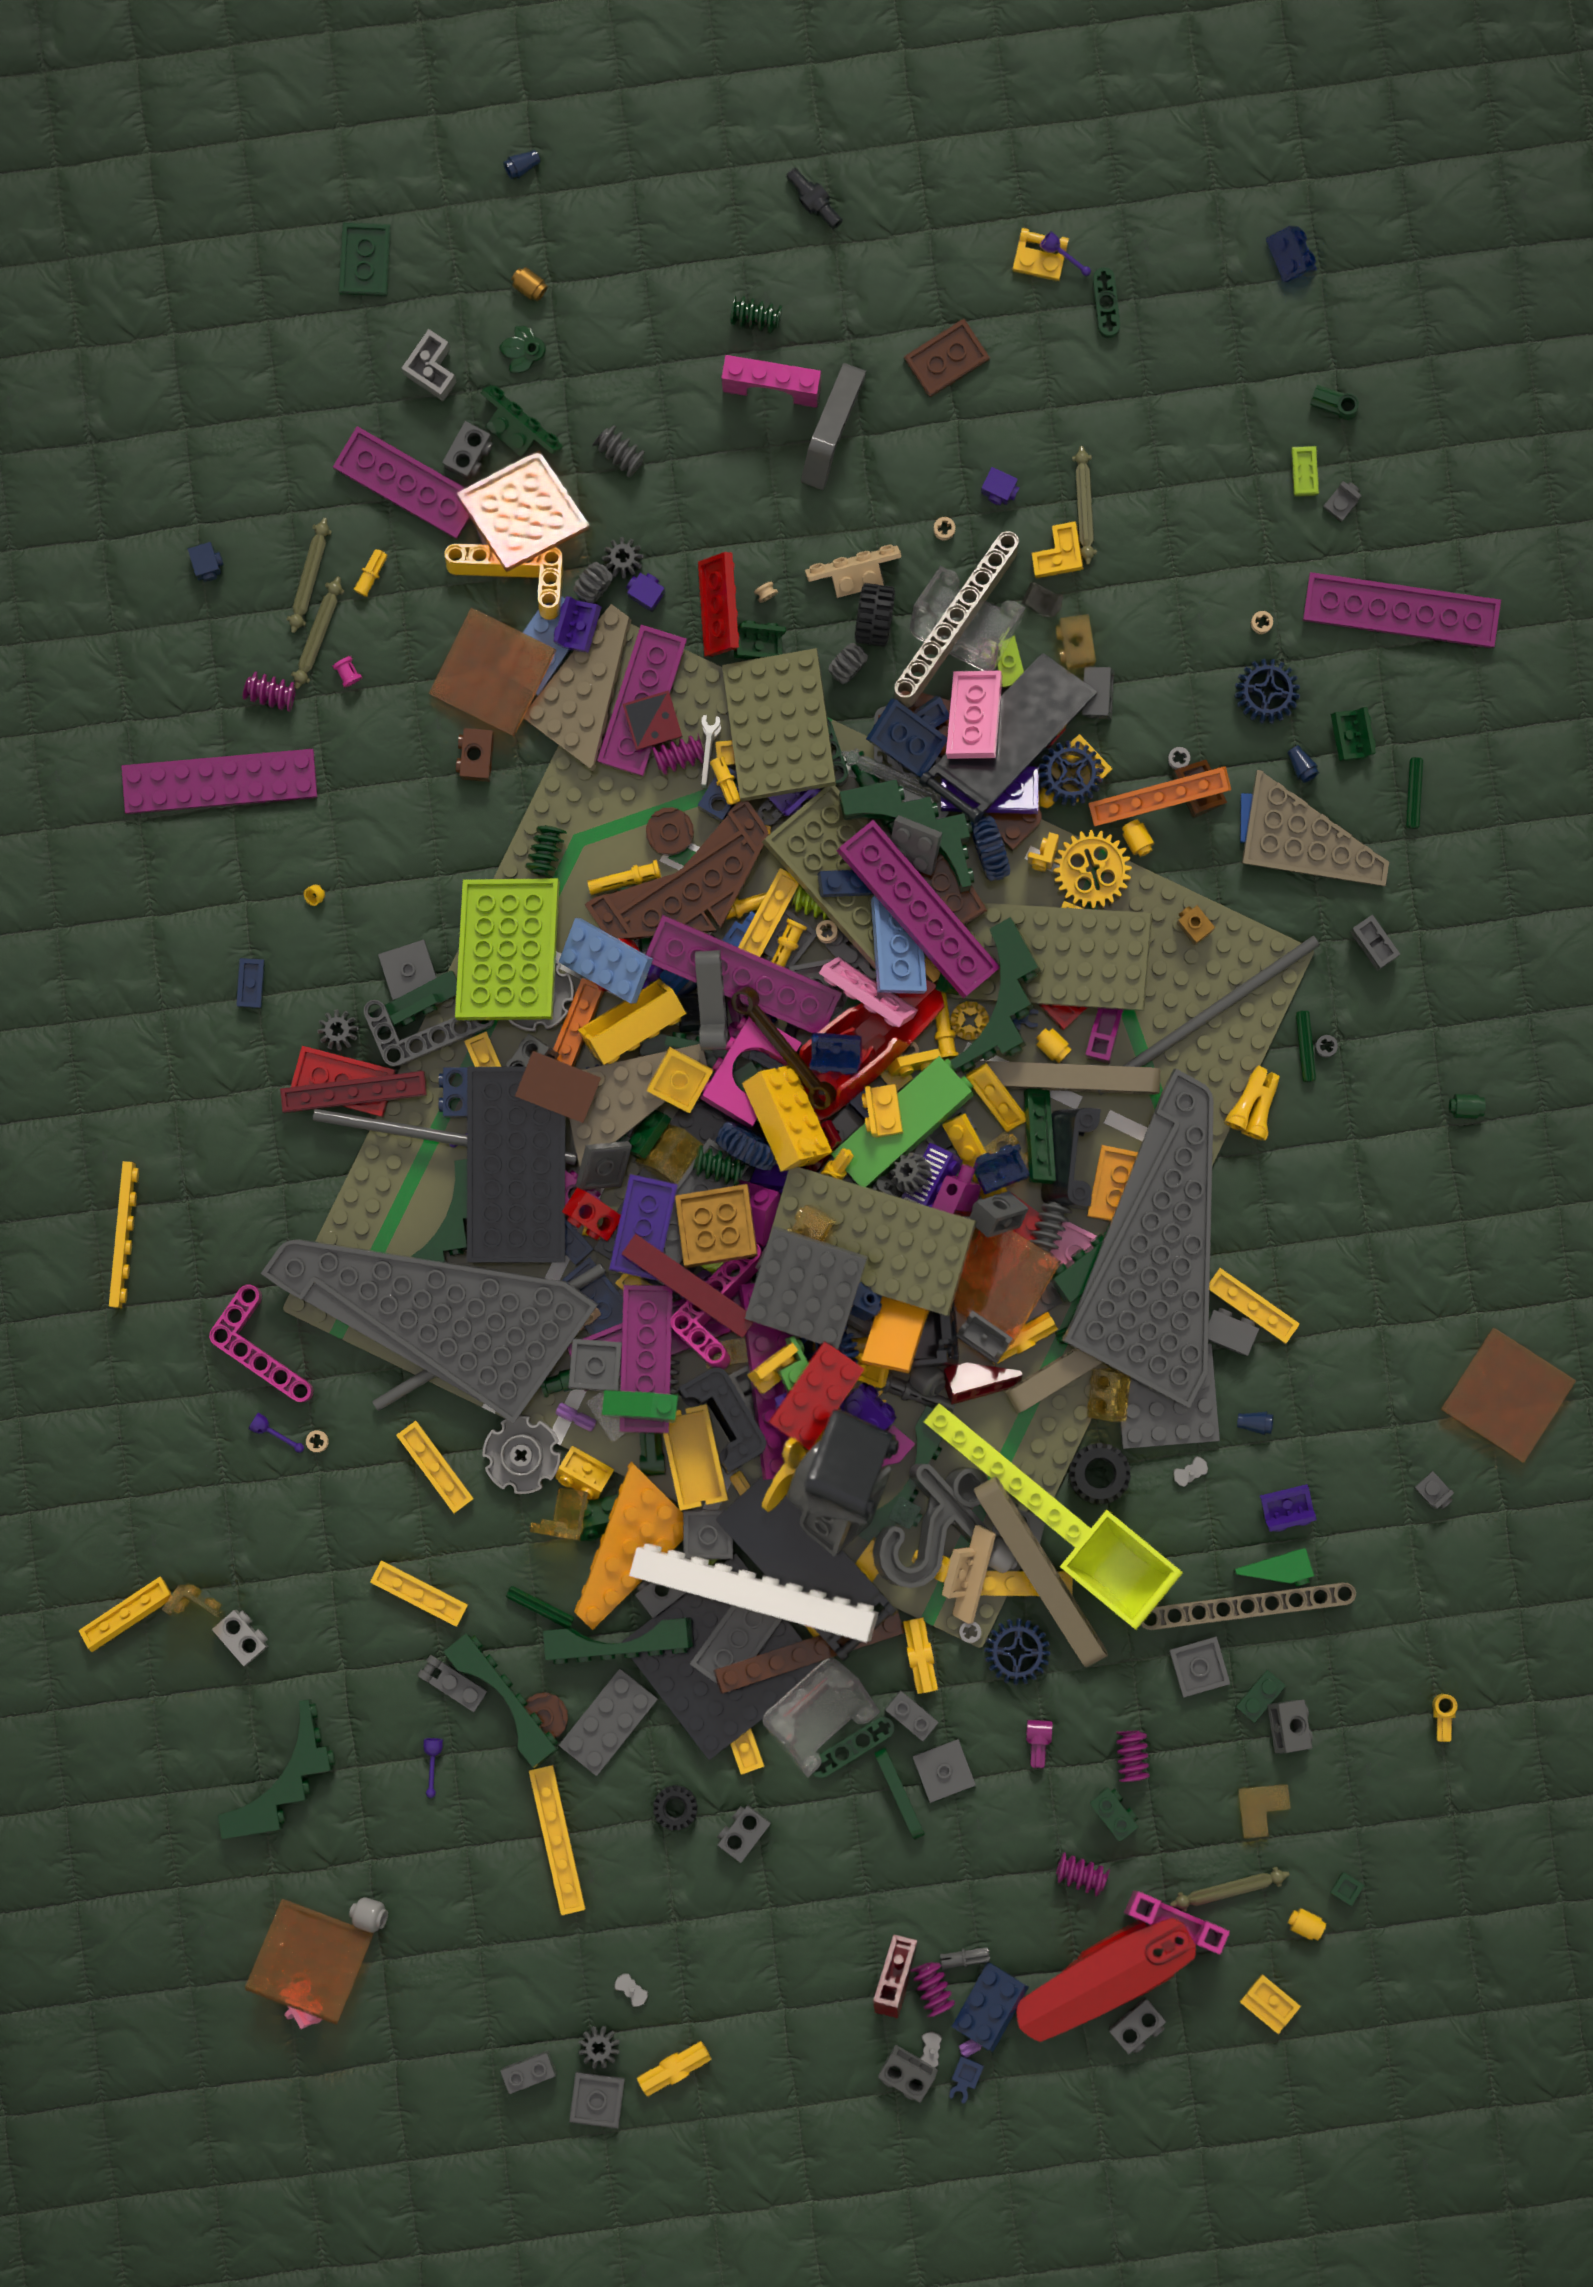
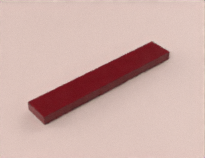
M424 1071L280 1089L283 1113L427 1096Z
M637 1234L633 1236L621 1253L628 1260L739 1337L743 1338L753 1324V1321L744 1319L747 1312L745 1309Z

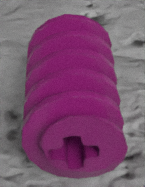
M255 671L251 677L247 678L242 696L243 700H246L250 695L251 702H256L259 698L261 705H265L268 701L269 706L272 708L278 703L279 710H283L287 705V711L290 712L296 690L294 682H291L286 687L285 679H282L279 685L276 684V677L274 676L270 682H267V674H264L259 680L258 674Z
M699 734L697 735V741L691 735L688 736V744L680 738L678 747L673 741H670L669 749L664 744H661L660 752L655 747H652L658 768L664 775L668 774V767L673 772H677V764L683 770L686 769L687 761L694 767L696 758L704 764V750Z
M1140 1731L1116 1732V1734L1123 1736L1116 1743L1124 1746V1748L1117 1751V1754L1124 1755V1758L1118 1760V1764L1125 1765V1768L1118 1770V1773L1126 1775L1119 1782L1141 1781L1150 1777L1149 1773L1142 1771L1149 1767L1148 1763L1142 1761L1148 1757V1753L1141 1751L1147 1748L1148 1744L1140 1742V1740L1147 1737V1734Z
M1063 1852L1056 1875H1058V1883L1067 1878L1068 1887L1075 1881L1076 1890L1085 1885V1892L1089 1893L1094 1888L1095 1896L1097 1897L1104 1889L1110 1868L1103 1874L1102 1865H1099L1094 1870L1093 1862H1090L1085 1867L1084 1859L1081 1858L1076 1864L1074 1855L1066 1860V1853Z
M929 1962L910 1970V1972L919 1973L913 1979L914 1981H922V1984L917 1988L918 1991L926 1992L920 1997L921 2000H929L924 2009H932V2012L927 2017L941 2014L955 2004L954 2000H946L951 1995V1991L943 1990L948 1986L947 1981H939L945 1976L944 1972H936L941 1967L940 1963Z

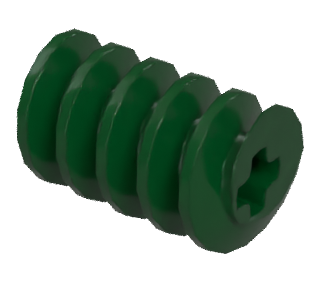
M735 296L730 323L735 325L739 319L740 327H744L748 322L749 329L751 330L758 324L760 332L767 326L768 334H772L775 328L776 330L778 329L782 305H779L778 309L774 311L773 303H770L766 309L762 300L758 306H755L754 298L751 299L749 304H746L745 296H742L739 302H737Z
M537 826L536 831L541 835H536L533 838L538 843L531 845L530 849L535 853L528 855V859L533 863H526L525 868L535 875L544 878H554L548 874V871H556L551 862H558L559 859L553 854L562 851L556 844L564 843L559 834H567V832L553 826Z
M699 1145L693 1169H696L697 1177L705 1171L706 1179L715 1174V1182H718L723 1176L726 1185L733 1179L734 1186H737L740 1183L745 1162L741 1164V1160L738 1158L732 1161L731 1154L729 1153L722 1159V1151L720 1150L713 1156L712 1148L703 1153V1146Z

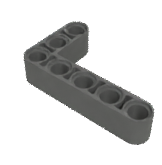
M843 363L812 436L801 483L824 490L836 447L863 385L866 370Z
M371 1000L364 1006V1015L383 1060L386 1064L395 1068L487 1030L495 1023V1020H489L487 1024H480L477 1020H456L454 1017L400 1040L388 1010L382 1002ZM373 1005H379L382 1008V1013L377 1018H372L369 1015V1009ZM459 1021H465L468 1024V1029L463 1034H458L455 1031V1025ZM388 1027L391 1030V1036L387 1040H381L378 1035L380 1029ZM441 1030L444 1031L446 1037L442 1043L438 1044L433 1041L432 1037L434 1032ZM414 1040H420L423 1043V1049L419 1053H413L410 1049V1045ZM396 1049L400 1051L401 1058L393 1063L389 1061L388 1054L391 1050Z

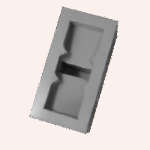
M233 1610L212 1630L243 1666H247L269 1647L265 1643L268 1639L260 1629L255 1631L249 1624L252 1620L243 1610L240 1613L238 1610ZM232 1620H236L240 1624V1631L237 1634H232L228 1629V1625ZM249 1638L256 1642V1649L252 1653L247 1652L244 1648V1643Z

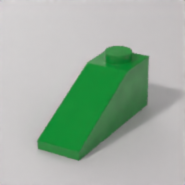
M604 1390L602 1415L675 1423L678 1395Z
M1306 1548L1233 1569L1234 1573L1238 1575L1285 1583L1295 1582L1296 1586L1309 1583V1578L1314 1576Z

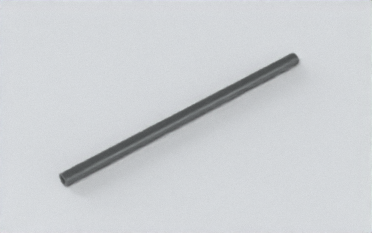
M1314 936L1310 937L1123 1066H1145L1320 946L1319 942Z
M315 1109L313 1114V1121L467 1147V1134ZM565 1151V1164L576 1165L577 1153Z
M600 1263L568 1283L580 1290L607 1274V1272ZM424 1369L372 1402L375 1408L380 1411L436 1376Z

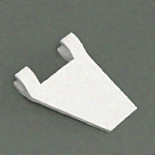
M707 715L702 717L703 732L706 736L702 788H707L712 744L721 732L720 718L716 717L715 724L710 726L706 722Z

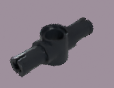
M796 167L787 173L786 178L797 189L800 196L798 199L802 206L811 215L815 213L817 216L822 217L833 230L836 229L843 222V219L830 206V197L819 183L809 182Z

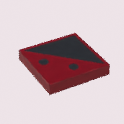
M669 690L622 704L636 751L683 738Z

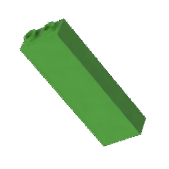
M940 1056L937 1057L898 1093L903 1134L874 1138L871 1132H867L866 1124L864 1123L831 1153L835 1159L843 1148L852 1151L851 1153L854 1157L845 1170L858 1185L871 1189L879 1177L885 1176L895 1167L893 1162L901 1161L900 1155L907 1156L909 1152H912L974 1096L971 1091L973 1085L965 1076L959 1078L948 1058L944 1061Z

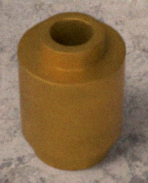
M527 267L522 270L519 268L511 278L513 281L512 287L530 300L534 299L538 302L548 289V286L544 283L545 280Z

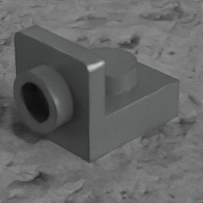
M1342 481L1323 508L1342 523L1359 502L1362 496L1359 493L1360 490L1351 482L1347 484Z
M1433 1471L1414 1487L1433 1509L1439 1507L1444 1509L1453 1501L1451 1496L1454 1492Z

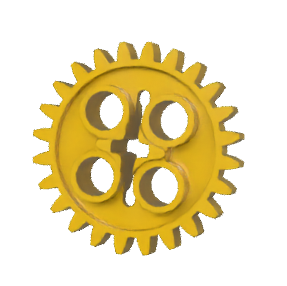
M1090 830L1088 837H1085L1084 833L1080 832L1079 840L1072 835V844L1064 842L1063 846L1066 850L1057 851V854L1062 858L1054 859V863L1059 865V867L1053 869V873L1060 874L1054 882H1062L1058 891H1067L1065 899L1073 896L1074 905L1079 900L1082 901V908H1085L1086 904L1090 903L1091 908L1094 909L1097 902L1104 908L1105 900L1113 904V895L1119 898L1122 896L1118 889L1126 890L1128 887L1123 881L1131 879L1129 875L1125 874V872L1132 869L1131 866L1125 865L1130 860V857L1122 856L1126 848L1118 849L1120 841L1117 840L1111 843L1112 835L1110 834L1104 839L1102 831L1099 832L1097 837H1094L1092 830ZM1085 849L1089 850L1092 866L1094 868L1098 867L1095 876L1100 890L1095 888L1092 873L1086 871L1089 868V862L1084 852ZM1097 849L1104 850L1107 858L1101 861L1097 860L1094 857V851ZM1074 856H1080L1084 864L1081 867H1074L1070 859ZM1110 872L1114 876V881L1109 884L1104 883L1101 880V874ZM1081 879H1087L1091 887L1085 891L1081 890L1077 882Z

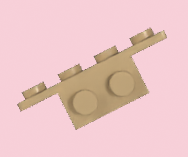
M885 545L878 551H863L855 557L848 559L840 557L833 560V563L825 565L822 563L810 566V569H806L805 573L809 582L832 576L836 596L839 598L861 592L864 583L884 585L879 563L901 558V553L898 546Z
M981 1525L975 1526L970 1547L953 1549L942 1595L947 1598H956L953 1616L968 1624L974 1622L996 1537L994 1532Z

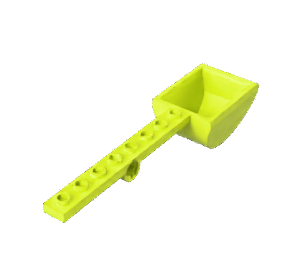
M940 1403L924 1421L927 1426L990 1478L996 1476L1008 1493L1074 1546L1075 1549L1062 1563L1060 1568L1135 1630H1137L1183 1574L1182 1571L1108 1510L1104 1512L1092 1528L1088 1527Z

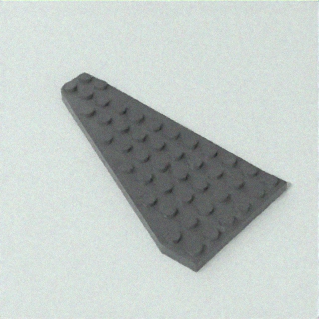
M1173 1069L1161 1093L1085 1289L1062 1341L1175 1402L1190 1408L1208 1373L1214 1101L1211 1091L1205 1084L1178 1069Z
M293 1239L283 1243L261 1272L263 1276L280 1288L310 1303L483 1402L513 1424L598 1305L566 1281L302 1239Z

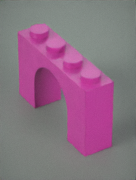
M726 355L722 372L723 392L747 396L748 388L751 387L775 389L790 394L793 397L794 404L817 408L821 388V371Z
M743 1016L736 1029L740 1030L736 1038L730 1037L725 1049L727 1053L724 1058L718 1057L712 1069L715 1073L711 1080L707 1081L700 1099L744 1126L751 1128L757 1116L747 1094L740 1090L734 1082L732 1067L736 1057L746 1051H759L784 1066L788 1064L749 1016L747 1018ZM778 1029L797 1052L801 1042Z
M1134 1890L1124 1912L1150 1925L1172 1917L1178 1919L1185 1924L1196 1945L1217 1954H1221L1230 1932Z

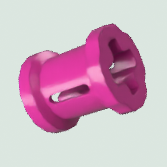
M351 656L343 658L332 666L334 670L338 671L344 688L362 679V676L357 673L352 664L353 659Z

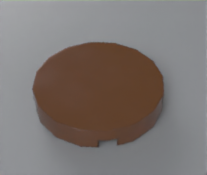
M673 807L662 808L656 811L646 826V838L650 846L657 853L665 856H674L684 852L691 845L694 836L693 824L689 816Z
M547 1692L537 1693L526 1700L528 1705L525 1707L531 1714L535 1712L543 1722L540 1726L545 1733L550 1731L555 1738L560 1736L568 1722V1710L564 1702L556 1695Z

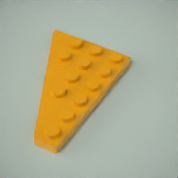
M632 1462L628 1465L626 1477L619 1488V1496L612 1507L605 1534H602L600 1547L596 1551L590 1567L591 1572L586 1585L583 1586L582 1596L578 1600L574 1611L592 1630L643 1581L642 1579L629 1576L637 1547H644V1544L649 1543L662 1547L661 1552L668 1553V1550H674L684 1540L683 1512Z

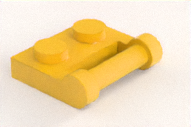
M1022 228L1013 271L1059 281L1064 256L1059 252L1058 254L1026 248L1027 241L1040 244L1046 235L1029 232V229ZM1062 237L1060 239V248L1066 252L1069 238Z

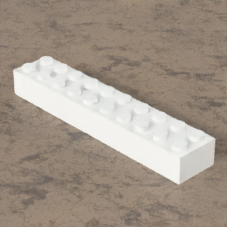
M649 1543L644 1544V1547H637L629 1576L860 1641L869 1642L872 1639L879 1613L873 1611L874 1606L865 1603H858L857 1606L851 1605L850 1599L840 1596H834L833 1599L826 1598L827 1593L813 1589L809 1593L802 1591L803 1586L786 1583V1586L779 1585L780 1580L765 1576L761 1580L755 1578L756 1573L739 1570L736 1573L732 1571V1566L715 1563V1566L708 1565L709 1560L696 1556L692 1557L691 1560L686 1559L685 1553L675 1550H668V1553L661 1552L662 1547Z

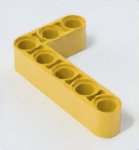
M452 544L446 548V568L448 572L454 575L539 578L538 605L541 617L552 620L559 616L563 581V560L559 549L554 547ZM459 558L460 560L453 561L452 559ZM554 561V562H556V563H554V564H549L548 562ZM554 582V584L548 585L547 583ZM547 603H553V605H551V606H547V605H545V604H547Z

